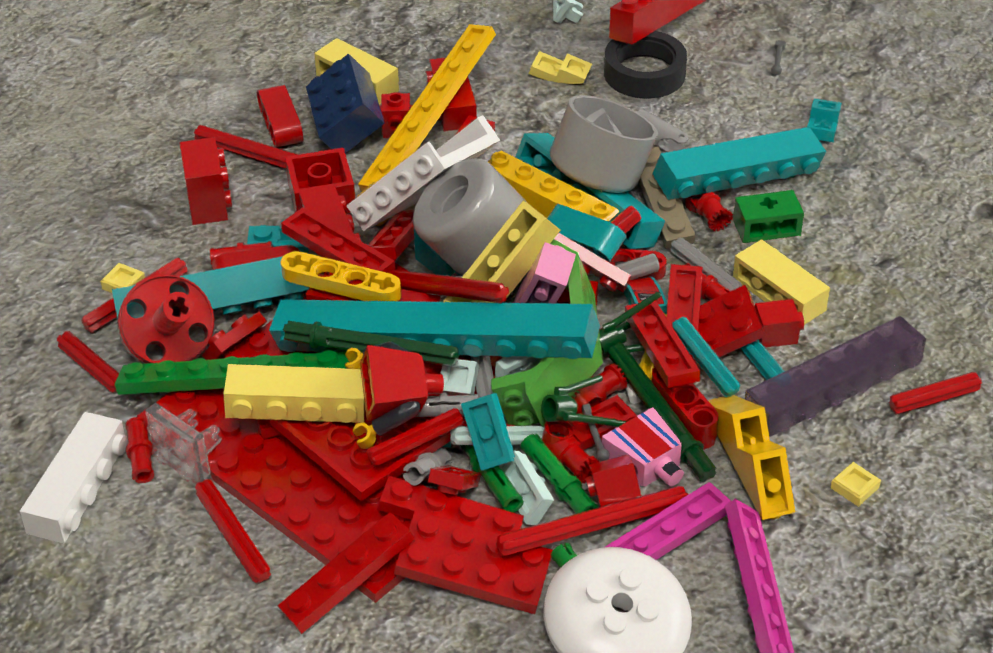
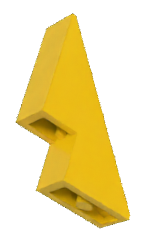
M501 150L493 153L488 161L530 206L546 218H548L557 204L608 222L619 212L617 208Z
M735 395L728 398L724 396L708 400L719 414L717 435L753 505L759 512L760 518L762 520L778 519L782 515L795 513L786 448L770 441L765 407Z

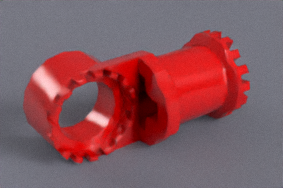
M714 192L692 195L685 199L686 208L689 211L704 216L707 219L708 227L714 232L716 230L717 232L720 231V228L724 230V226H728L726 223L730 224L731 220H733L732 212L721 205L720 197ZM696 196L701 197V198H700L699 200H697V201H696V199H694V200L692 199V197H696Z
M613 363L605 366L604 371L599 374L603 376V381L578 390L579 393H574L576 397L572 396L571 398L575 399L577 403L576 414L582 412V405L590 404V407H593L605 401L607 396L614 391H622L627 388V378L622 377L624 373H620L622 369H618V365Z
M546 421L541 440L563 466H566L574 476L585 484V477L591 476L589 464L600 461L594 456H589L582 449V444L574 437L575 431L571 423L568 421ZM552 432H555V434L560 433V435H564V437L555 436L552 434Z

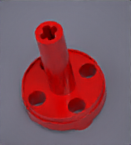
M156 275L136 284L124 298L118 314V331L121 341L130 355L142 364L160 363L166 360L173 362L192 361L198 358L207 348L208 340L212 337L214 330V313L205 293L190 280L176 275ZM172 285H180L185 289L186 293L173 292L170 294L169 289ZM132 302L139 303L144 309V315L140 318L131 317L127 313V305ZM192 326L202 328L205 333L204 341L195 342L191 340L188 334L189 328ZM150 344L160 346L163 351L162 359L155 361L148 358L146 347Z

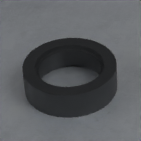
M654 31L634 44L612 39L605 48V80L611 88L621 94L642 99L664 97L677 91L685 81L687 51L684 45L671 35ZM647 56L661 59L670 66L659 71L642 72L627 68L621 62L633 57Z

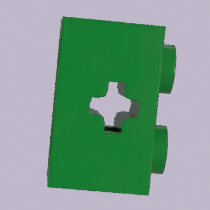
M794 190L735 197L733 222L742 243L757 242L761 239L765 241L801 236L804 211Z

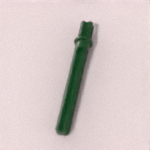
M288 321L283 328L285 332L284 340L307 343L312 348H318L319 346L344 350L356 348L363 352L367 345L374 346L391 341L410 352L419 353L425 363L453 367L459 358V350L454 346L322 326V323L317 321L314 324Z
M617 343L608 349L611 361L614 365H618V369H622L620 373H624L623 377L627 378L626 381L646 408L650 409L653 407L680 440L682 445L680 460L688 463L700 481L705 482L709 477L713 478L716 475V467L703 451V443L695 440L624 344Z

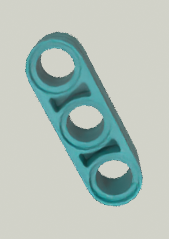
M557 204L547 218L561 230L560 234L609 263L627 237L623 230L615 224L561 204Z

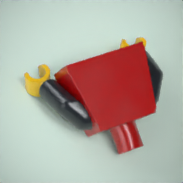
M389 341L374 346L367 345L363 353L356 348H350L345 354L349 361L345 364L346 369H360L366 417L367 421H372L370 426L366 423H358L353 428V433L356 436L367 433L363 439H359L356 442L360 448L367 449L372 447L376 441L375 434L382 436L417 416L421 412L428 394L443 393V375L425 374L423 357L419 353L410 352L394 342Z

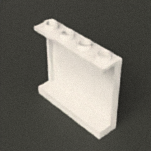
M482 115L437 150L434 149L430 141L424 144L349 203L347 208L362 230L365 231L416 204L425 188L434 178L459 161L471 158L477 159L498 143L500 139Z

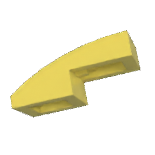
M539 51L529 74L557 83L581 84L584 83L592 64L568 53L564 61Z

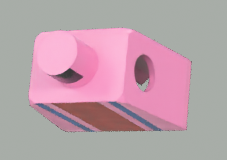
M653 407L602 436V444L610 453L609 459L627 454L630 455L634 463L639 486L646 487L659 478L667 485L674 486L682 479L684 471L679 467L681 442Z

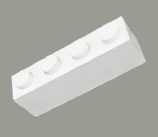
M89 412L83 413L20 510L26 534L65 544L71 532L78 528L81 516L88 505H92L95 501L97 490L102 482L109 478L112 466L119 455H123L126 450L128 439L124 433L122 420Z

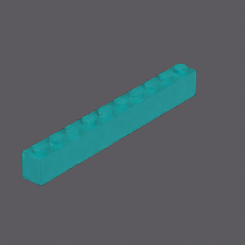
M280 300L269 331L280 351L287 352L315 351L321 353L327 350L335 352L347 351L325 346L312 348L307 343L284 340L285 332L283 328L288 321L314 324L317 321L321 322L322 326L454 346L458 348L459 355L473 357L481 355L502 356L507 358L512 356L535 358L564 357L577 359L592 358L600 324L593 304Z

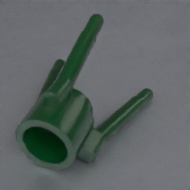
M660 292L654 293L614 320L602 325V328L599 329L601 349L604 355L609 353L608 349L611 346L627 342L624 331L631 328L628 321L623 322L661 297ZM642 344L625 346L630 353L645 351Z
M602 375L565 387H555L554 394L545 396L541 404L542 415L548 422L578 421L619 427L626 423V421L576 414L577 403L568 393L603 381Z

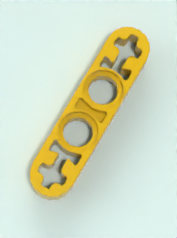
M297 251L285 254L280 261L282 276L291 283L362 301H399L401 298L400 279L393 274ZM323 272L333 273V275L329 277L318 276L320 273ZM355 279L364 281L363 283L357 285H352L348 283L349 281Z

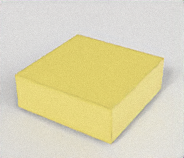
M118 263L101 280V286L103 290L112 293V289L134 285L145 278V274L140 270Z
M852 462L832 480L831 489L859 507L879 489L881 480Z

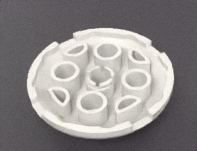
M603 547L575 556L556 572L548 586L544 600L543 617L545 628L551 643L558 653H683L691 634L692 615L690 604L679 581L660 562L632 549ZM612 605L614 607H620L625 611L628 610V612H618L612 607Z

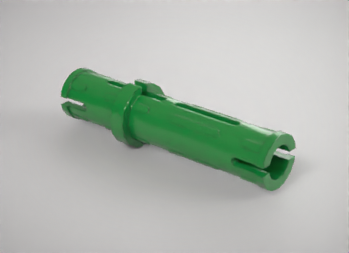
M530 434L521 442L520 448L553 485L557 497L561 501L568 503L575 514L598 508V505L581 487L582 482L564 468L563 464L548 449L538 434Z
M460 445L470 458L472 469L481 474L503 509L510 512L518 511L524 504L523 497L515 489L502 468L498 465L481 471L474 446Z

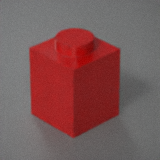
M793 299L755 303L756 311L766 335L758 340L765 348L798 344L800 330H804V317L801 311H797Z
M629 454L589 464L591 476L585 477L590 498L596 496L600 507L642 496L634 463Z

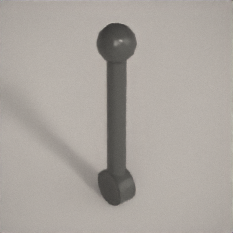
M782 40L775 42L777 52L775 64L771 68L773 75H779L782 72L780 61L782 50L786 47V42Z
M590 404L582 405L583 415L592 416ZM588 423L598 450L596 453L597 459L599 461L608 460L610 453L604 448L596 425Z

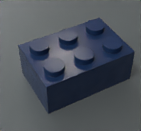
M347 54L341 60L335 61L328 70L320 76L313 78L306 86L318 136L331 149L344 148L346 153L385 124L370 73L350 54Z

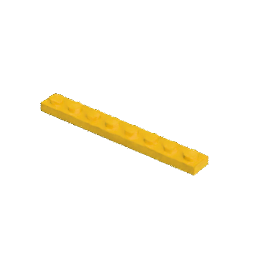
M469 24L358 183L361 191L365 190L373 182L379 181L417 151L496 36L492 26Z

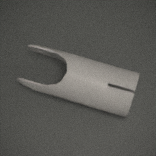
M645 109L637 111V113L644 116L656 127L658 136L654 143L655 145L667 152L688 149L682 145L689 140V136Z

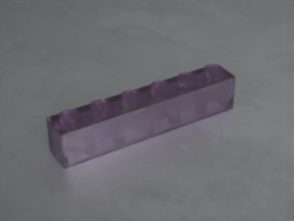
M899 316L745 391V400L765 407L769 437L779 432H786L793 425L806 419H812L818 413L832 406H838L844 400L858 393H864L870 387L884 380L888 381L896 374L908 368L916 367L922 362L926 338L903 317Z

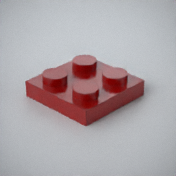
M746 285L700 305L698 333L718 357L766 336Z

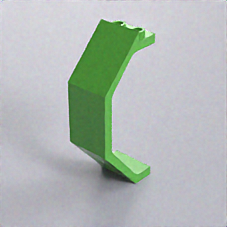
M553 239L550 243L551 245L560 246L566 251L576 254L565 287L570 294V303L593 304L597 315L595 294L578 252ZM598 332L592 358L544 357L537 366L530 370L491 379L492 391L497 393L501 409L508 424L530 426L540 423L544 428L546 420L541 412V404L544 397L553 395L555 387H565L591 378L602 365L600 334ZM577 390V391L568 393V395H569L570 397H572V396L575 397L576 395H575L574 393H575V392L578 393L579 391Z

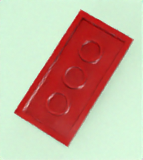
M419 511L414 512L409 530L415 539L400 551L395 566V575L531 614L536 613L552 549L539 546L502 556L496 546L497 537L500 534Z

